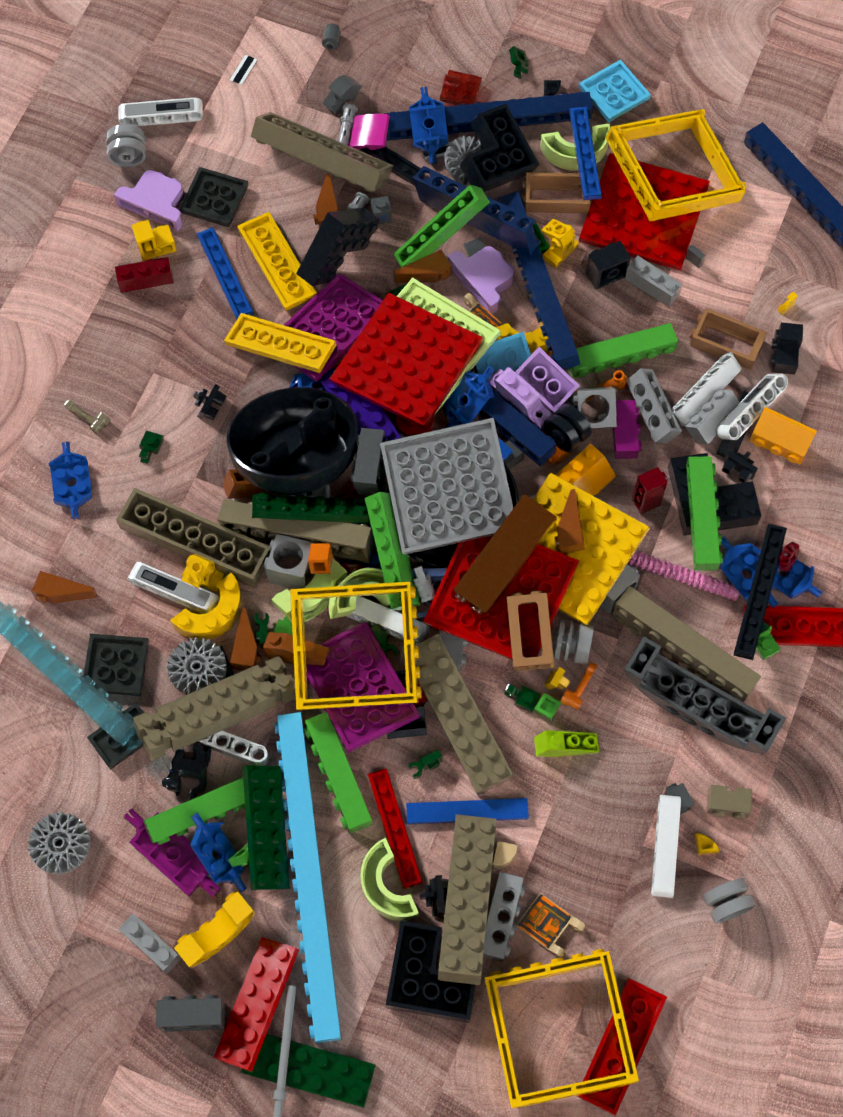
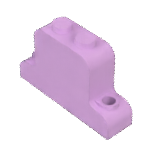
M148 170L142 175L134 188L131 189L123 186L118 188L114 194L118 206L159 224L169 225V228L177 232L182 226L181 212L177 208L184 195L181 183L175 178L171 179L161 172Z
M491 246L484 247L470 257H466L459 251L448 255L447 260L451 265V271L491 314L495 313L501 301L499 294L513 284V274L515 272L513 266L504 260L500 251H496Z
M507 367L504 371L498 369L489 379L492 390H497L506 402H511L519 413H524L533 425L537 424L543 430L544 421L552 414L542 405L539 393L511 368ZM542 413L543 415L542 417H537L536 414Z

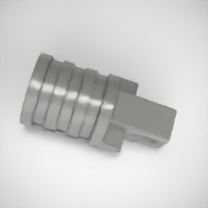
M422 566L414 568L417 579H414L413 582L415 587H417L421 603L433 599L435 589L433 588L430 574L425 575Z

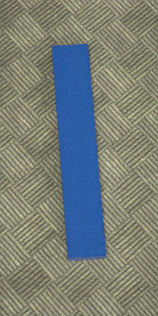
M587 107L569 108L583 200L601 199L602 194Z
M212 227L197 233L201 246L236 320L241 313L253 316V310L214 228Z
M527 798L406 803L407 825L455 823L456 814L497 819L496 821L529 819Z

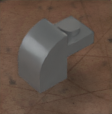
M342 75L329 86L331 91L323 104L335 114H339L347 100L354 101L362 85L350 76Z

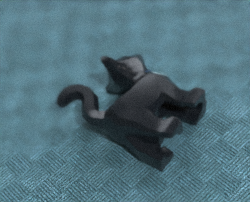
M202 744L193 745L194 758L185 757L184 747L176 750L170 763L169 774L161 782L163 787L168 791L175 792L176 796L179 797L182 787L181 777L198 780L199 785L191 789L188 794V801L196 798L207 786L206 776L211 759V748H203Z

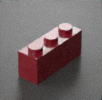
M168 257L115 266L117 283L121 293L174 283Z
M659 467L637 477L632 501L641 515L661 506L668 478L664 472L660 471Z

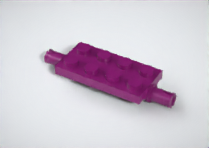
M133 808L128 811L130 815L128 813L125 814L124 819L136 828V834L129 843L188 897L198 887L205 890L211 898L217 896L211 888L219 894L222 888L209 878L207 870L190 846L191 841L184 835L179 837L177 834L169 836L170 841L158 845V842L152 843L143 822L144 819Z

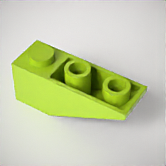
M546 730L534 737L535 752L538 757H561L599 753L597 733Z

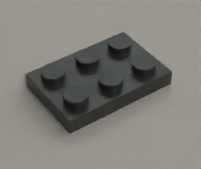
M137 702L87 737L110 770L144 746V742L140 741L134 729L133 717L144 713Z

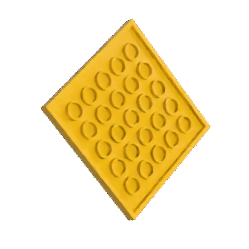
M550 473L533 500L557 517V521L540 542V545L562 553L560 548H556L555 536H558L557 528L570 490L575 489L585 550L564 554L579 560V564L559 610L588 626L648 533L649 526Z

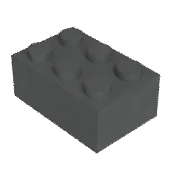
M361 428L360 435H357L358 452L354 453L355 470L351 471V482H353L358 495L371 496L382 492L385 465L380 443L388 441L384 430Z
M213 994L205 995V999H198L195 995L184 996V999H175V996H164L162 1000H157L156 1027L162 1032L225 1030L226 1003L222 998H218V995Z

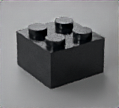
M622 242L610 243L605 248L594 250L588 255L586 275L595 290L626 277L631 257Z

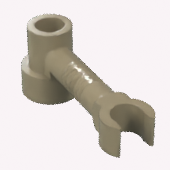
M69 399L63 404L66 406V409L90 423L89 428L96 434L111 421L102 412H98L95 417H92Z

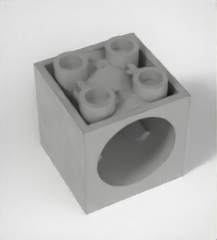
M613 387L577 388L570 396L571 404L581 412V405L588 396L599 395L598 397L605 403L604 412L595 420H588L585 415L584 417L589 422L591 428L617 427L616 390Z
M276 534L275 540H271L270 556L266 557L264 562L265 575L268 577L269 583L293 589L305 588L311 576L308 557L310 546L314 543ZM287 556H296L301 560L300 564L292 569H283L277 565L281 559Z
M626 565L602 602L601 607L609 614L614 611L616 602L629 586L636 589L640 574L634 566Z

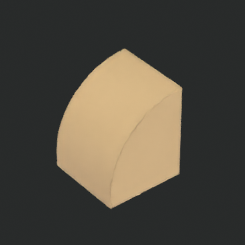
M498 841L492 869L498 870L509 866L515 859L518 845Z

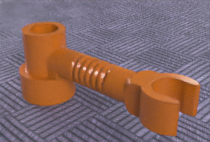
M618 370L614 372L613 378L595 387L614 386L618 390H623L628 386L626 382L627 377L623 371ZM595 395L588 396L585 402L590 401Z
M590 662L575 691L572 692L566 689L560 700L561 704L569 705L576 710L579 709L583 702L580 697L598 665Z

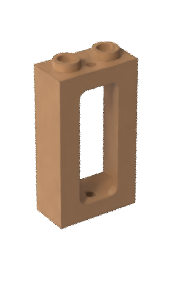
M526 172V180L522 179V190H525V194H522V203L525 205L526 212L588 214L590 200H583L579 174ZM534 190L581 192V201L532 200Z
M706 308L704 314L700 313L696 321V324H698L697 329L693 328L689 336L692 339L690 346L719 358L731 352L741 367L752 370L767 332ZM711 328L749 343L753 348L749 356L702 338L705 330Z
M533 591L529 595H523L522 593L511 594V596L507 597L514 671L554 668L547 593ZM536 603L539 612L543 653L539 657L525 658L522 655L518 606L520 604Z

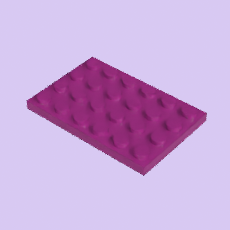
M341 273L337 274L331 282L284 324L287 327L335 340L337 346L321 373L297 366L294 367L317 382L349 351L383 300Z
M366 621L320 643V645L329 648L324 666L306 664L307 678L318 699L407 693ZM413 703L324 708L348 753L420 718Z

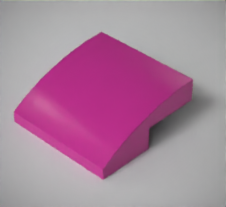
M388 114L355 116L350 147L357 150L366 147L370 150L385 147L390 116Z

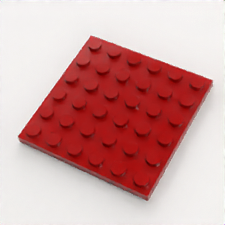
M609 153L599 180L602 194L601 199L592 200L579 242L605 248L610 243L621 241L631 257L636 258L639 256L645 261L681 271L700 211L649 221L615 155ZM638 161L658 200L661 202L705 193L708 190L709 180Z
M388 293L330 377V382L425 429L482 344L483 337Z
M493 535L460 542L423 623L513 661L507 597L513 593H522L523 595H529L533 591L547 593L551 628L578 567L579 560L539 544L487 615L484 613L479 615L471 609L473 606L471 603L466 601L464 604L455 597L454 588ZM536 603L520 604L518 606L522 655L525 658L538 657L542 649L538 605Z

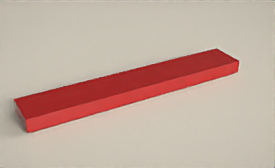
M387 768L367 774L390 849L394 856V862L403 890L421 885L423 881Z

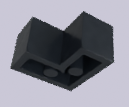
M781 322L779 329L775 330L774 338L771 341V349H774V354H771L770 365H773L774 373L795 375L799 362V349L803 341L802 324Z

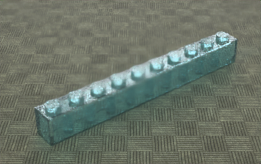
M0 601V634L113 739L124 746L136 733L133 716L130 713L125 715L121 711L123 707L117 701L111 702L108 699L110 695L102 688L98 690L94 686L96 682L88 675L84 677L81 674L83 670L75 663L71 665L67 662L70 658L62 651L59 653L54 649L57 646L49 639L43 640L41 638L43 634L36 627L31 629L28 626L30 622L22 615L18 617L15 614L17 610L8 603L6 606Z

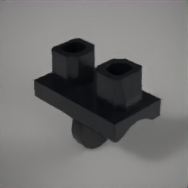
M215 384L208 397L206 396L208 392L206 389L194 393L195 405L199 407L201 403H204L197 415L198 418L206 417L214 420L219 410L210 406L212 401L221 406L227 397L219 391L220 386Z
M729 451L723 462L722 471L728 475L733 470L738 471L737 480L744 483L750 479L753 480L758 468L753 465L754 461L749 459L750 452L747 451L745 455L738 452L735 455Z
M436 875L435 878L430 879V885L425 886V893L419 895L420 900H426V907H432V917H438L445 913L446 899H444V892L448 890L449 879H442V875Z

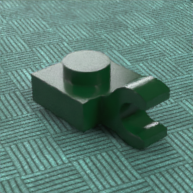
M513 46L509 49L510 60L516 66L514 76L521 79V72L528 74V69L526 68L528 61L525 51Z
M146 430L139 445L141 449L139 454L140 462L148 464L151 454H158L164 441L163 435Z
M265 613L263 621L258 620V614L254 615L255 623L260 627V631H256L257 643L261 644L262 649L269 633L268 623L270 619L268 613Z
M378 624L371 627V631L387 659L388 655L386 652L389 650L393 651L394 655H397V648L387 643L389 638L384 629L381 630Z
M511 684L507 685L504 693L506 696L516 699L514 705L531 713L541 695L525 686H522L520 691Z
M436 750L422 757L420 761L410 763L408 765L409 770L412 768L418 769V772L413 774V779H418L422 775L423 770H433L440 766L442 755L439 750Z

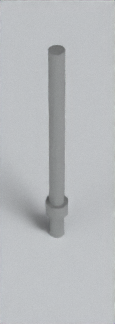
M291 985L287 989L277 1088L274 1090L273 1100H275L273 1117H282L283 1103L286 1101L287 1096L285 1085L296 986Z

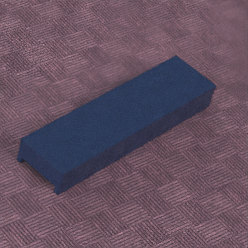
M425 166L412 177L419 200L440 211L467 188V186ZM424 173H429L430 177L426 179ZM487 197L490 203L466 224L531 256L532 252L541 243L535 236L533 227L536 222L535 219Z

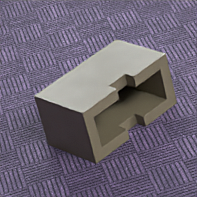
M710 786L708 789L707 813H711L714 817L733 816L732 818L737 820L748 818L751 813L752 789L736 787L735 791L727 790L728 786Z

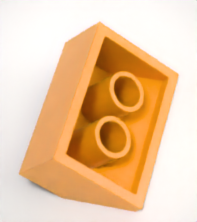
M765 407L749 441L757 447L769 450L774 455L787 458L791 463L801 465L817 431Z
M591 443L556 474L559 478L592 496H596L616 477L605 456Z

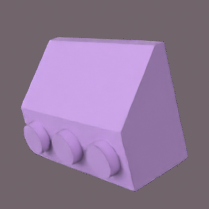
M540 347L515 371L539 393L542 405L551 414H554L580 386Z

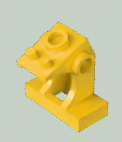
M552 219L541 229L551 239L550 244L552 245L542 257L556 269L579 246V242L575 239V230L571 225H566Z
M192 554L187 558L186 568L182 573L181 581L198 589L201 585L217 592L216 584L225 578V573L216 570L214 561L198 554Z

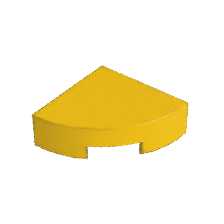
M794 291L786 297L788 300L779 306L778 312L781 315L795 305L798 295Z
M695 834L698 855L719 852L717 844L704 834Z

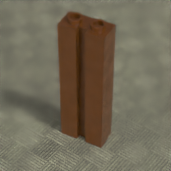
M524 494L454 588L455 597L464 604L466 601L473 605L471 609L479 615L482 613L487 615L557 521V517Z

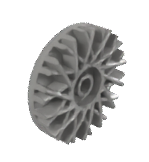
M464 135L462 138L455 139L448 146L445 152V165L447 171L456 182L468 187L470 184L460 164L467 155L484 148L479 140L477 142L474 141L475 137L471 138V136L465 138Z
M195 637L194 640L190 638L188 642L183 640V644L179 643L178 648H173V653H170V659L167 660V674L172 685L185 695L225 678L227 671L225 656L216 643H211L209 639L205 640V638H202V640H198Z
M54 812V815L47 814L46 818L42 817V821L35 823L36 827H32V834L29 833V847L27 848L32 861L41 870L59 875L75 870L85 861L90 850L91 839L87 827L75 815ZM63 841L61 846H57L58 842Z

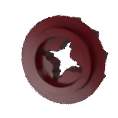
M790 542L784 547L779 558L780 570L787 572L795 564L799 554V545L797 543Z
M343 561L339 563L347 571V574L366 568V564L358 561Z

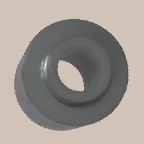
M330 23L324 29L322 45L328 50L338 48L341 34L338 25Z

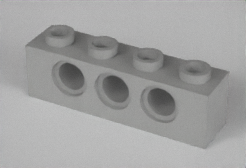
M641 368L626 380L629 391L633 395L636 406L639 407L644 423L647 425L651 438L655 443L667 444L682 432L653 369Z
M499 872L486 924L483 953L485 958L503 962L504 957L509 958L511 945H508L509 936L514 937L516 925L513 924L514 916L519 917L521 905L517 903L519 896L524 897L526 885L522 884L524 879L522 877ZM511 893L514 896V900L507 902L503 899V895ZM500 913H506L509 916V920L501 922L497 916ZM495 933H501L504 936V940L502 942H495L492 936Z

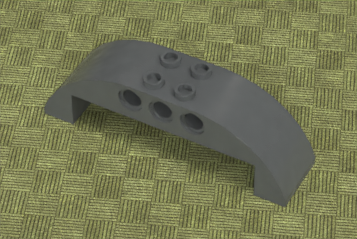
M643 637L624 669L625 674L637 689L666 711L725 744L754 753L768 752L786 717L770 708L767 709L765 714H762L659 655L662 646Z

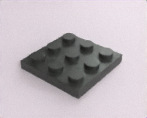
M199 167L182 202L180 212L230 228L249 186L248 181Z
M90 634L81 686L82 692L141 696L149 639Z

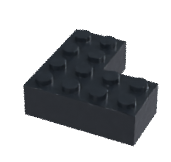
M507 104L479 113L470 123L484 148L467 155L460 164L470 185L480 187L483 192L524 177L526 172L532 173L539 166L538 160Z
M365 208L327 212L296 274L311 286L331 282L336 277L337 269L343 264L344 256L347 252L364 250L368 247L372 234L378 229L380 219Z
M708 453L670 458L668 472L683 536L691 535L686 469L688 457L708 456ZM753 481L717 487L715 498H718L719 508L716 510V516L720 517L718 531L758 525L762 515Z
M401 921L386 1008L469 1023L475 984L438 980L436 964L442 928Z

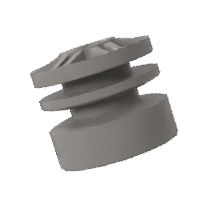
M561 619L554 637V659L559 660L560 651L565 652L564 661H567L570 653H574V663L587 665L594 624L586 626L580 623L578 630H574V621L570 620L569 629L565 628L566 619Z

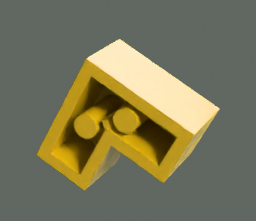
M149 220L139 221L131 225L142 261L177 251L169 225L158 226L152 229Z

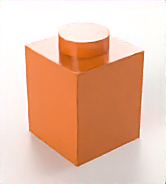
M330 543L311 544L308 557L311 574H330L333 560Z

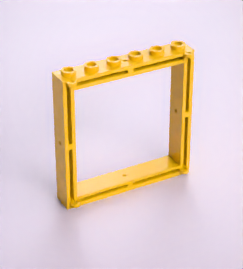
M704 109L611 126L608 131L606 140L649 221L738 203L746 192V183L741 182L729 158L726 156L706 120ZM691 129L724 189L661 202L658 200L627 141Z
M411 582L290 589L296 710L418 703V699L422 698L421 686L417 687V678H420V666H416V658H419V646H415V638H418V627L414 626L413 619L417 618V608L413 606L412 598H416L415 586L411 585ZM401 594L407 693L308 699L303 600Z
M604 949L592 951V955L584 956V953L572 955V959L563 961V958H556L550 960V964L543 965L542 962L530 964V968L522 969L519 966L510 968L508 973L502 974L501 971L489 973V977H485L512 1109L639 1083L609 951L605 952ZM602 966L626 1073L520 1095L498 988Z

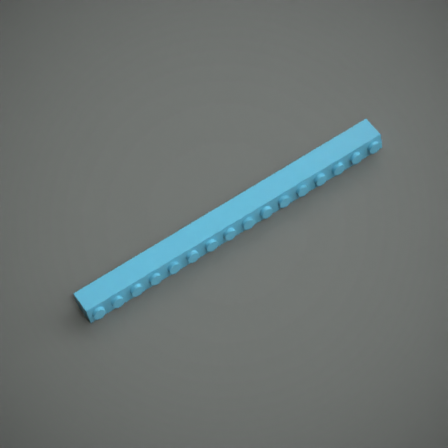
M301 712L277 715L278 722H274L275 733L280 736V741H276L278 753H282V760H279L281 772H284L282 792H286L287 799H283L284 811H288L289 819H285L287 831H291L288 847L289 851H293L294 859H290L291 871H295L296 879H292L294 892L298 891L295 908L296 912H300L301 920H297L298 932L303 934V941H300L301 954L305 953L306 960L302 962L303 975L307 974L308 983H304L305 994L306 996L310 995L311 1003L307 1004L308 1017H312L313 1025L309 1026L311 1039L315 1038L316 1044L341 1040L303 720Z

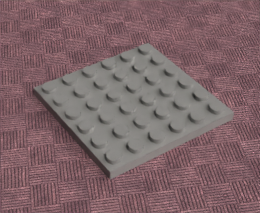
M494 418L380 443L403 555L492 536L513 510Z

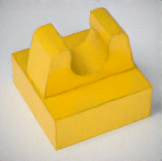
M557 667L551 671L544 686L549 690L556 687L563 690L570 681L563 676L565 670Z

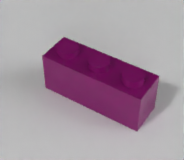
M635 400L616 401L617 427H612L615 459H637L638 453L642 451L641 440L638 441V435H640V424H637L639 407L635 406Z

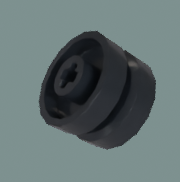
M569 404L562 405L543 424L547 436H551L555 440L556 446L567 453L573 452L592 433L591 426L584 415Z

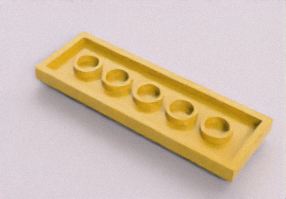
M270 212L237 226L238 231L285 311L311 300L317 294L313 286L296 274L300 263Z
M243 313L240 314L224 339L225 344L317 373H321L337 346L335 340Z

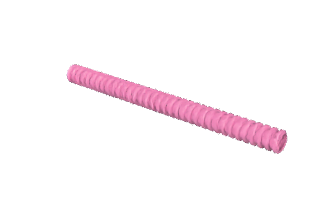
M636 550L628 562L629 565H635V568L641 567V570L647 569V572L652 571L653 574L656 572L659 576L662 574L664 578L670 577V580L673 578L676 582L679 580L682 584L685 582L687 583L686 585L689 586L691 584L694 588L697 586L699 590L702 588L705 592L708 590L711 594L714 592L717 596L720 594L723 598L724 596L727 599L732 598L734 602L739 596V591L733 584H729V581L723 582V579L717 580V577L711 578V575L708 577L705 573L702 575L699 571L694 572V569L688 570V567L685 569L682 565L679 567L676 563L673 565L670 561L668 563L665 562L666 560L664 559L661 561L659 557L656 559L653 555L650 557L648 556L649 554L646 553L644 555L641 551L638 553Z

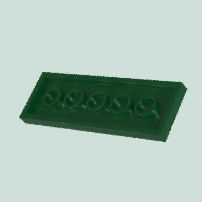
M259 493L253 495L252 518L369 523L370 519L366 502L363 498L345 499L343 497H306L304 495L294 497L285 494L274 496Z
M243 766L251 891L290 889L281 766Z
M266 1034L252 1072L242 1069L241 1073L277 1083L282 1038ZM290 1041L285 1086L365 1108L376 1064Z

